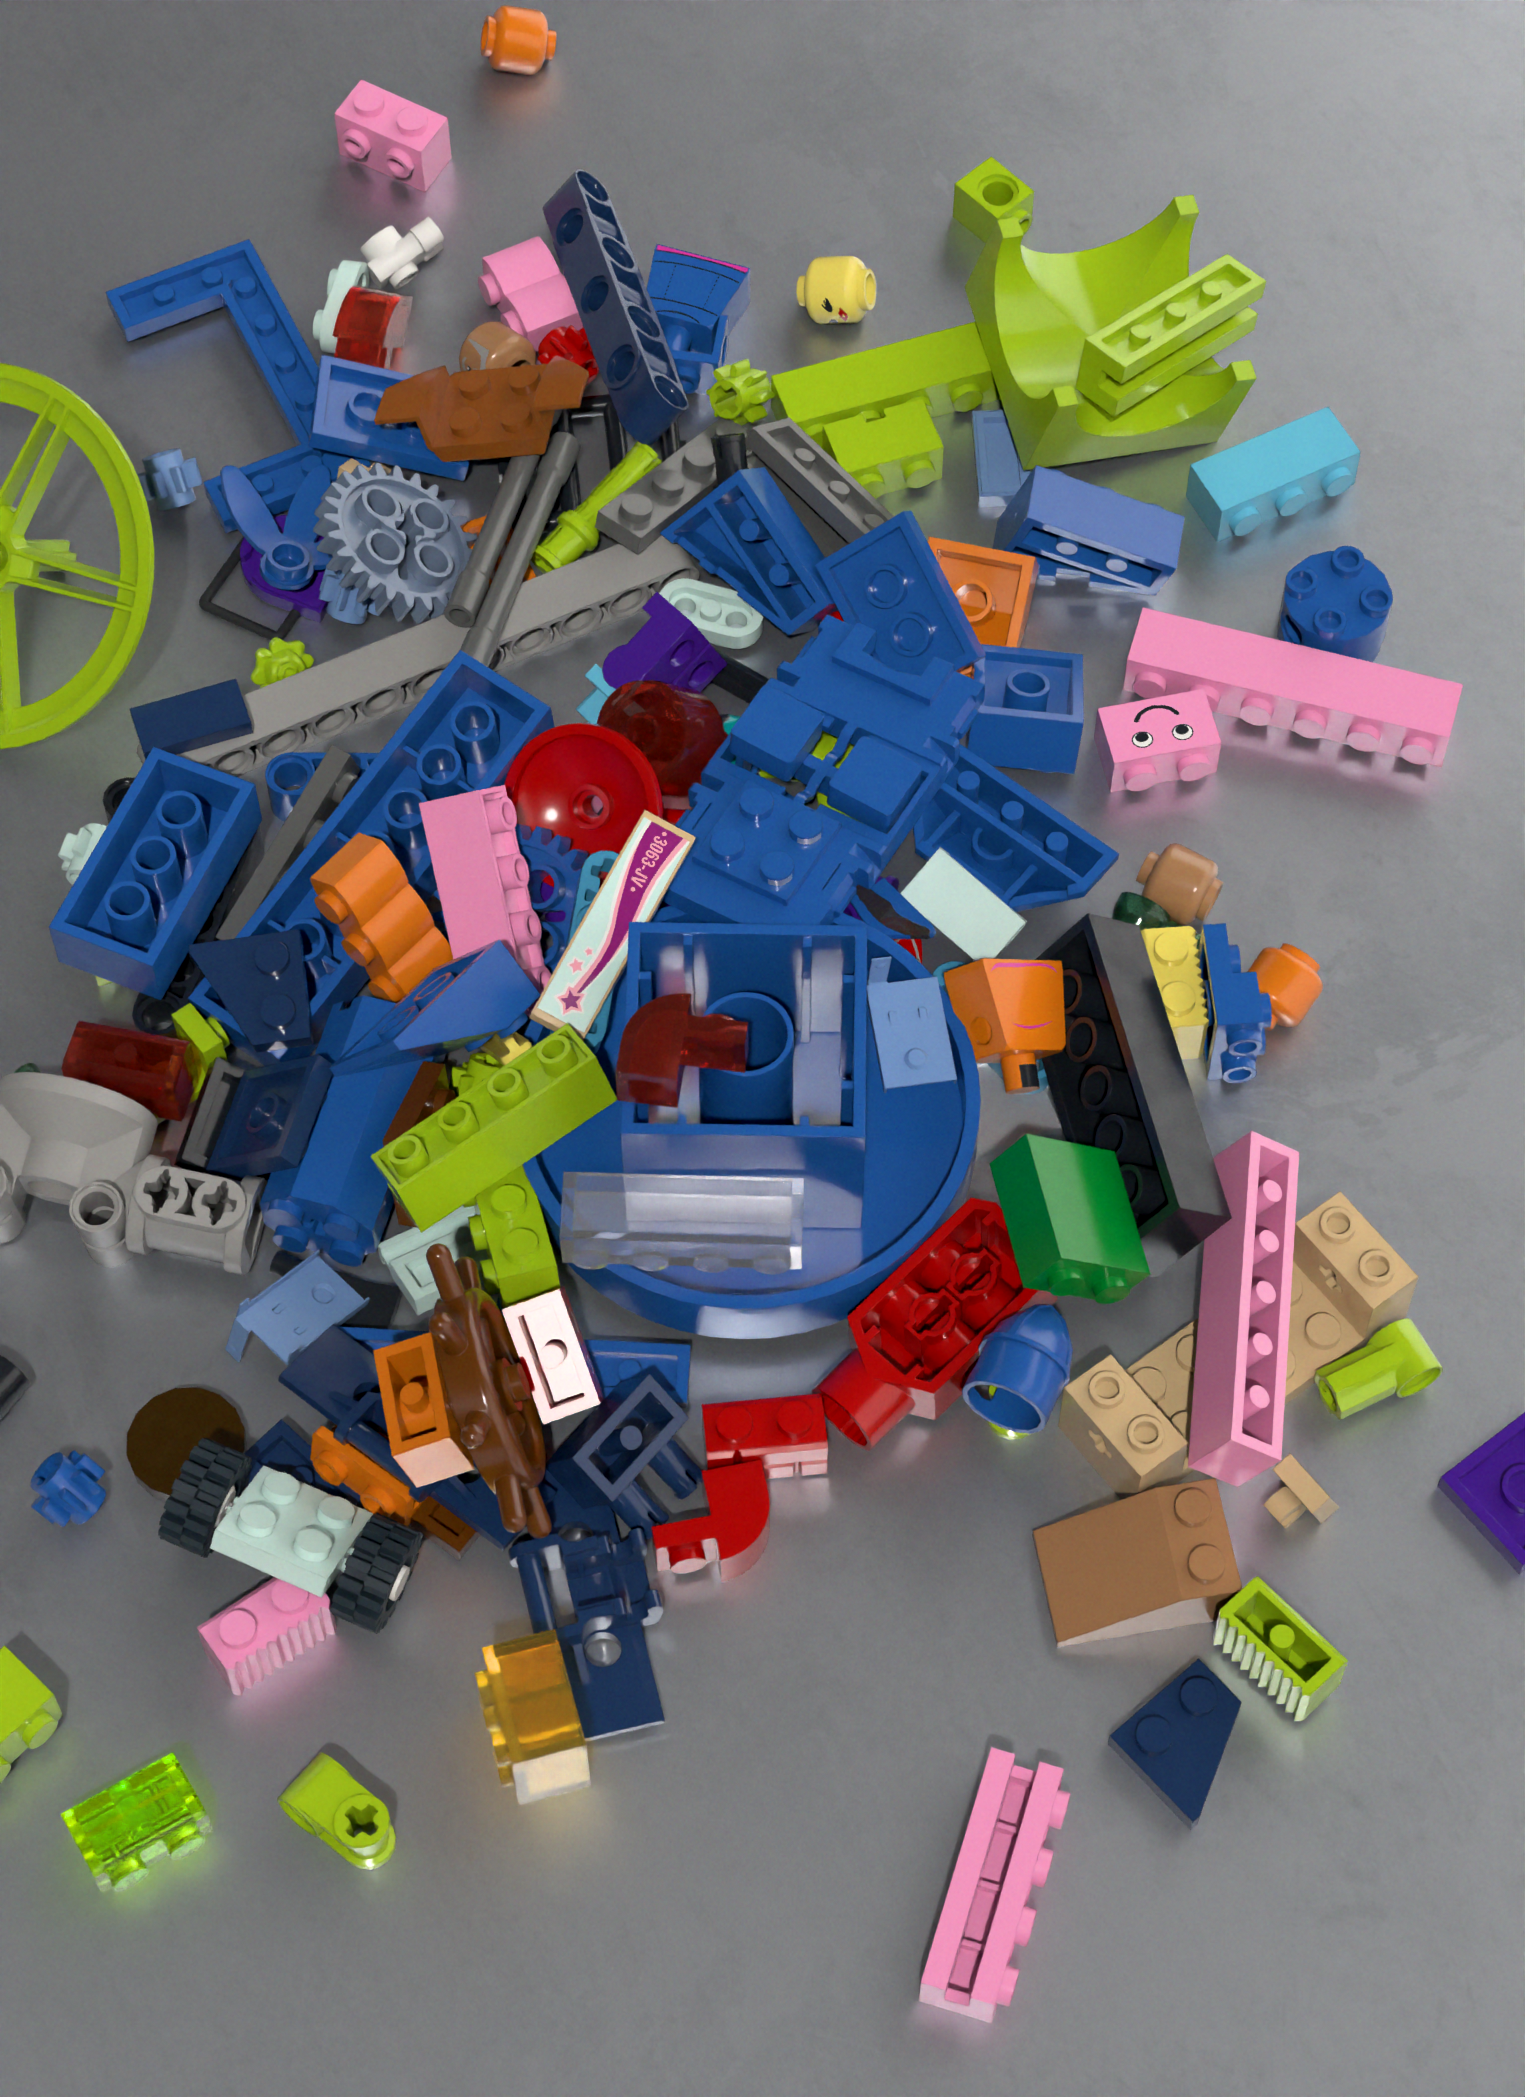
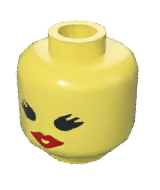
M854 256L817 257L809 264L806 274L798 278L796 287L797 300L801 307H806L810 318L815 323L822 325L856 324L865 317L867 310L874 308L876 301L875 276L872 269H866L862 260Z

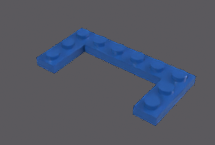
M250 239L106 292L108 305L127 342L220 307L225 308L297 444L296 447L239 468L259 493L271 515L289 509L299 486L316 465H325L329 468L331 484L337 480L339 467L351 458L368 468L371 466L367 459L308 447L318 366ZM217 476L204 481L205 494L225 533L238 529L225 504L221 477Z

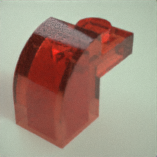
M363 285L352 286L341 304L336 319L333 336L338 337L334 357L389 370L393 348H404L413 296Z
M687 993L665 995L648 1002L634 1013L622 1034L615 1071L617 1100L678 1108L685 1065L745 1073L748 1057V1022L736 1021L723 1014H709L704 1017L692 1016L691 994Z

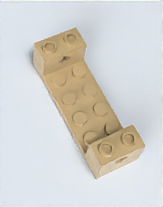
M1341 1191L1295 1223L1285 1404L1315 1383L1314 1376L1316 1370L1365 1347L1368 1341L1382 1328L1395 1321L1404 1319L1419 1277ZM1199 1318L1126 1370L1110 1354L1064 1387L1058 1427L1121 1500L1157 1487L1175 1485L1195 1471V1469L1188 1467Z

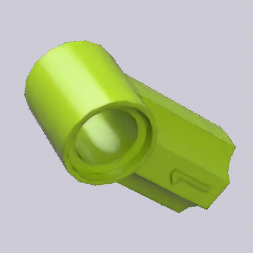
M1405 1318L1382 1328L1368 1341L1365 1347L1316 1370L1314 1381L1317 1385L1320 1399L1328 1412L1342 1420L1394 1393L1397 1397L1403 1398L1423 1390L1441 1375L1443 1367L1412 1319Z

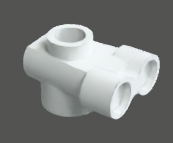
M427 217L411 228L410 232L403 238L393 226L382 229L367 240L360 251L369 262L367 263L369 276L380 290L390 283L395 289H399L418 275L420 270L416 265L422 261H428L444 249L442 244L444 237L435 222L430 217Z

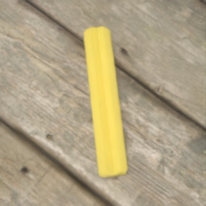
M515 1031L503 1039H500L497 1033H495L479 1048L502 1065H506L533 1046L528 1039Z

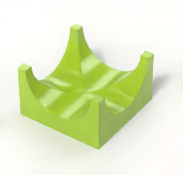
M1194 195L1174 197L1170 204L1151 222L1121 239L1096 248L1072 253L1052 254L1030 250L1021 244L1023 233L1017 217L996 221L964 288L1023 470L1034 469L1036 465L1050 467L1217 442L1256 381L1257 377L1251 360L1231 362L1224 369L1211 356L1115 417L1075 389L1086 338L1189 277L1191 237L1196 219L1200 213Z

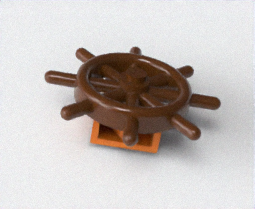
M440 1243L433 1244L426 1252V1259L440 1298L437 1299L434 1314L428 1322L430 1332L373 1351L392 1457L416 1488L474 1470V1460L484 1481L497 1496L503 1527L509 1532L517 1533L527 1526L531 1536L538 1539L545 1538L551 1532L552 1523L538 1485L544 1478L547 1452L545 1450L538 1409L509 1328L496 1303L482 1290L476 1262L472 1258L465 1256L457 1259L454 1263L447 1246Z

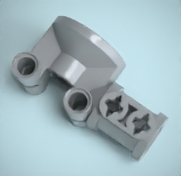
M19 1072L7 1074L0 1078V1243L11 1241L21 1233L26 1219V1213L23 1208L26 1194H31L47 1201L69 1205L71 1219L89 1256L102 1266L117 1267L129 1261L135 1253L148 1256L153 1249L223 1263L226 1272L245 1276L255 1259L263 1230L264 1220L260 1201L267 1185V1180L262 1177L246 1175L242 1181L176 1168L171 1166L168 1158L151 1155L150 1151L158 1125L156 1117L141 1104L110 1089L78 1079L46 1073Z

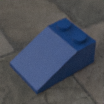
M499 939L435 967L329 1069L336 1077L442 1056L461 1047H465L468 1052H471L486 1043L495 1033H497L500 1039H503L523 1026L529 1019L524 1011L541 994Z

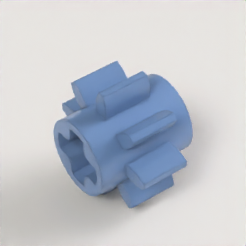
M174 448L142 459L145 472L139 473L137 476L146 501L154 499L158 511L174 509L196 500L193 487L202 485L203 480L195 457L184 460L180 448Z
M327 568L325 569L319 589L321 591L319 599L329 601L326 611L330 616L350 624H363L368 612L379 616L375 612V600L368 597L365 601L359 603L356 601L359 590L357 587L352 585L341 588L339 584L345 576L341 570L331 571L327 570Z

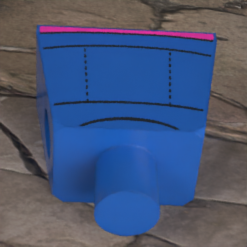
M660 244L656 245L647 291L670 350L712 355L720 315H728L729 336L751 301L749 267Z

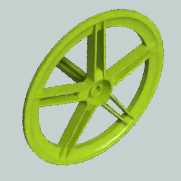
M0 363V402L19 406L39 414L35 425L0 489V749H8L40 742L65 731L88 715L116 685L132 659L145 628L154 582V542L149 510L141 483L125 449L107 423L87 402L52 378L31 369ZM55 424L56 427L17 509H15L12 504ZM70 438L82 449L93 464L109 496L119 534L120 575L76 562L77 554L69 552L70 542L68 540H25L24 534ZM66 570L118 586L117 597L38 577L39 572ZM23 584L113 607L114 610L106 632L84 667L68 683L51 695L21 707L14 591L16 588Z

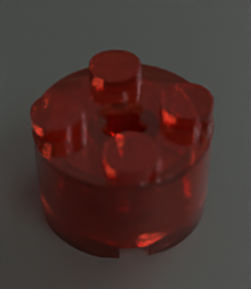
M656 680L627 682L617 688L603 704L597 720V724L624 735L641 750L655 772L661 795L675 799L687 797L689 795L688 790L693 783L702 785L701 772L728 736L724 731L718 710L704 694L691 688Z

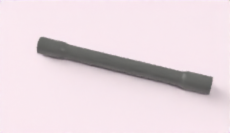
M563 409L555 410L551 430L558 422ZM541 454L511 457L466 567L459 574L445 607L444 615L450 623L464 628L474 625L488 592L490 577Z
M557 432L551 436L545 454H543L537 468L536 480L475 623L467 632L460 650L489 667L498 646L499 634L561 487L567 482L579 454L580 443L569 433Z

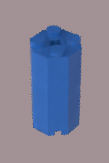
M362 995L353 998L348 1009H344L343 1001L333 1004L315 1055L319 1054L328 1062L334 1064L397 1003ZM446 1054L336 1077L332 1073L327 1086L328 1094L326 1101L318 1111L308 1137L309 1146L306 1154L299 1161L297 1168L272 1172L270 1174L260 1201L264 1224L275 1231L272 1240L277 1246L295 1253L304 1252L306 1249L315 1252L320 1250V1253L329 1255L334 1261L352 1267L360 1266L366 1254L377 1251L394 1203V1198L387 1185L388 1182L370 1156L383 1148L382 1140L422 1062L443 1064Z

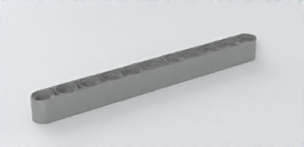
M661 535L638 554L619 543L520 584L499 634L498 646L488 668L498 671L643 612L642 607L656 591L660 593L662 588L671 581L682 578L698 581L700 576L698 568L687 550L678 543H671ZM443 614L242 695L252 724L253 733L177 754V756L238 777L269 764L273 758L280 754L302 751L417 704L459 652L467 632L473 626L466 628L456 626L450 623ZM139 743L137 755L142 764H144L145 758Z

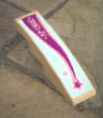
M644 810L530 1014V1019L554 1032L568 1023L581 1040L584 1041L627 966L629 922H651L667 889L695 841V836Z

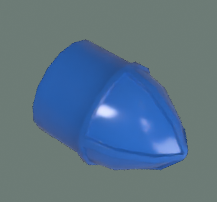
M1034 1304L1030 1308L1024 1309L1001 1321L991 1334L984 1336L978 1347L980 1357L962 1389L964 1401L975 1413L1001 1428L1017 1433L1032 1434L1044 1429L1061 1391L1064 1390V1387L1067 1386L1071 1378L1070 1367L1073 1347L1067 1323L1052 1305ZM992 1385L998 1388L993 1398L987 1400L981 1397L974 1386Z

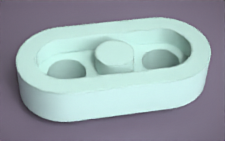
M343 260L339 268L332 269L329 274L327 283L328 299L324 310H317L313 322V338L320 341V347L323 352L346 355L351 347L369 290V269L364 262Z
M682 578L671 581L659 593L679 611L688 610L693 612L690 615L684 616L698 628L711 644L730 649H742L753 645L762 635L763 615L737 595L738 591L694 579ZM733 624L743 625V627L733 628L729 626Z

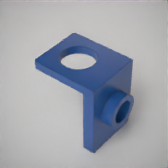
M720 315L712 355L670 350L685 394L697 393L708 395L706 390L712 388L718 382L713 371L725 366L728 352V315Z

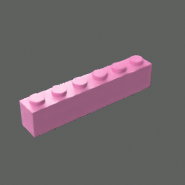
M1143 607L1127 658L1123 690L1137 693L1146 699L1204 689L1211 712L1241 718L1253 725H1270L1294 731L1306 738H1323L1348 744L1360 751H1377L1401 757L1413 764H1430L1442 767L1463 684Z
M1250 1131L1213 1158L1232 1218L1204 1240L1188 1467L1236 1487L1280 1462L1282 1457L1299 1166L1298 1151L1254 1131Z

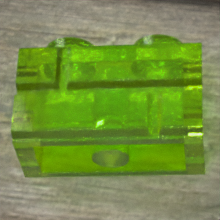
M173 1752L60 1814L101 1893L112 1886L116 1891L126 1890L135 1886L148 1875V1866L168 1855L176 1860L192 1854L204 1844L205 1838L203 1836L213 1831L205 1808Z

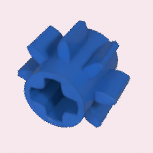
M73 1450L68 1457L60 1452L54 1453L41 1463L31 1479V1488L40 1495L31 1507L50 1523L56 1522L61 1527H65L69 1519L76 1525L83 1524L99 1510L104 1502L106 1490L97 1481L105 1473V1470L85 1453L80 1455Z

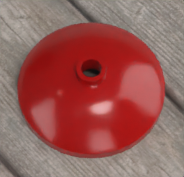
M572 723L560 725L539 734L519 752L508 771L504 783L507 796L512 801L516 810V824L529 826L531 833L536 826L550 829L552 839L556 835L569 837L571 839L569 851L573 849L584 850L588 853L587 858L599 851H613L620 854L644 810L661 819L663 817L660 786L648 759L624 735L597 724ZM595 795L603 802V811L600 815L594 813L591 807V801ZM600 871L601 874L598 876L600 878L599 889L608 872ZM551 875L545 877L542 882L554 887Z

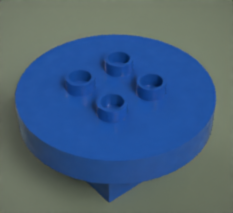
M668 906L657 910L651 922H629L627 966L613 989L606 1032L598 1052L595 1054L618 1100L522 1164L525 1175L538 1197L549 1240L556 1252L577 1275L608 1299L647 1320L679 1331L732 1339L775 1338L805 1333L846 1319L963 1205L971 1184L976 1161L980 1119L979 1072L973 1046L966 1028L954 1013L949 996L939 984L957 1076L956 1084L953 1081L887 1089L886 1093L883 1090L867 1005V980L871 959L891 956L887 983L934 976L911 953L889 936L845 913H842L840 917L834 918L830 925L707 923L673 906ZM531 1019L524 1037L534 1046L550 1035V1029Z

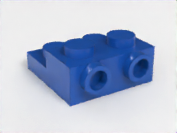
M1226 923L1206 924L1202 927L1198 949L1199 968L1202 970L1201 979H1203L1202 988L1205 990L1203 998L1206 999L1205 1008L1208 1010L1206 1018L1209 1019L1203 1050L1207 1080L1224 1079L1229 1083H1242L1253 1079L1257 1075L1255 1064L1257 1055H1265L1266 1039L1264 1028L1271 1027L1272 1022L1270 997L1268 993L1259 992L1256 972L1241 973L1239 947L1237 944L1229 945Z

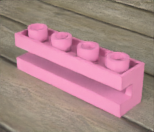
M505 785L419 803L453 959L500 939L538 992L542 994L551 977V973L544 964L540 946L541 923L537 914L532 909L527 887L529 881L528 865L519 851L515 832L517 823L516 810L512 801L507 796ZM538 999L524 1011L528 1017H530Z
M992 1747L921 1979L919 1992L920 2002L989 2023L993 2022L998 2004L1010 2007L1020 1969L1009 1966L1015 1944L1025 1947L1028 1945L1037 1913L1036 1909L1026 1907L1032 1885L1042 1888L1045 1886L1054 1851L1043 1848L1049 1826L1061 1830L1071 1795L1069 1792L1060 1790L1063 1768L1039 1762L1037 1771L1014 1765L1015 1754Z

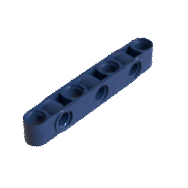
M577 169L542 207L543 213L552 235L553 245L617 416L622 426L634 439L645 445H653L688 409V400L677 374L676 364L611 198L605 187L593 175L582 169Z

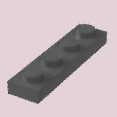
M721 417L601 508L597 513L595 528L634 553H640L661 536L660 532L711 493L713 486L717 485L715 458L710 438L723 434L745 433L746 444L750 431L731 419ZM746 445V457L750 458L757 456Z
M331 744L215 936L219 941L234 939L359 780L360 777L357 775L360 772V768L350 754Z

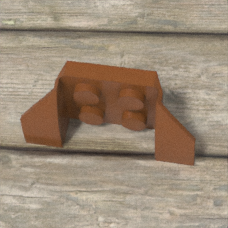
M556 355L549 364L460 371L450 376L444 365L412 376L386 388L378 406L374 422L376 425L416 421L427 448L431 452L434 451L435 455L443 462L545 454L555 410L580 407L589 372L581 366Z

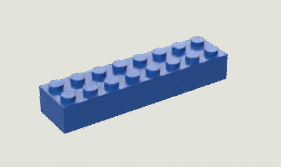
M459 650L235 937L241 938L299 929L303 944L314 1045L256 1053L242 1033L239 1025L217 997L216 992L206 977L202 979L188 997L189 1002L204 1020L208 1017L217 1020L231 1044L264 1066L310 1056L319 1044L333 1004L343 1001L344 1009H346L369 979L365 967L357 964L343 949L341 942L344 936L338 924L328 920L317 908L314 899L318 895L312 886L310 877L359 832L380 839L388 846L404 869L408 883L426 904L438 888L419 803L504 785L513 761L524 746L539 734L555 727L551 707L462 650Z

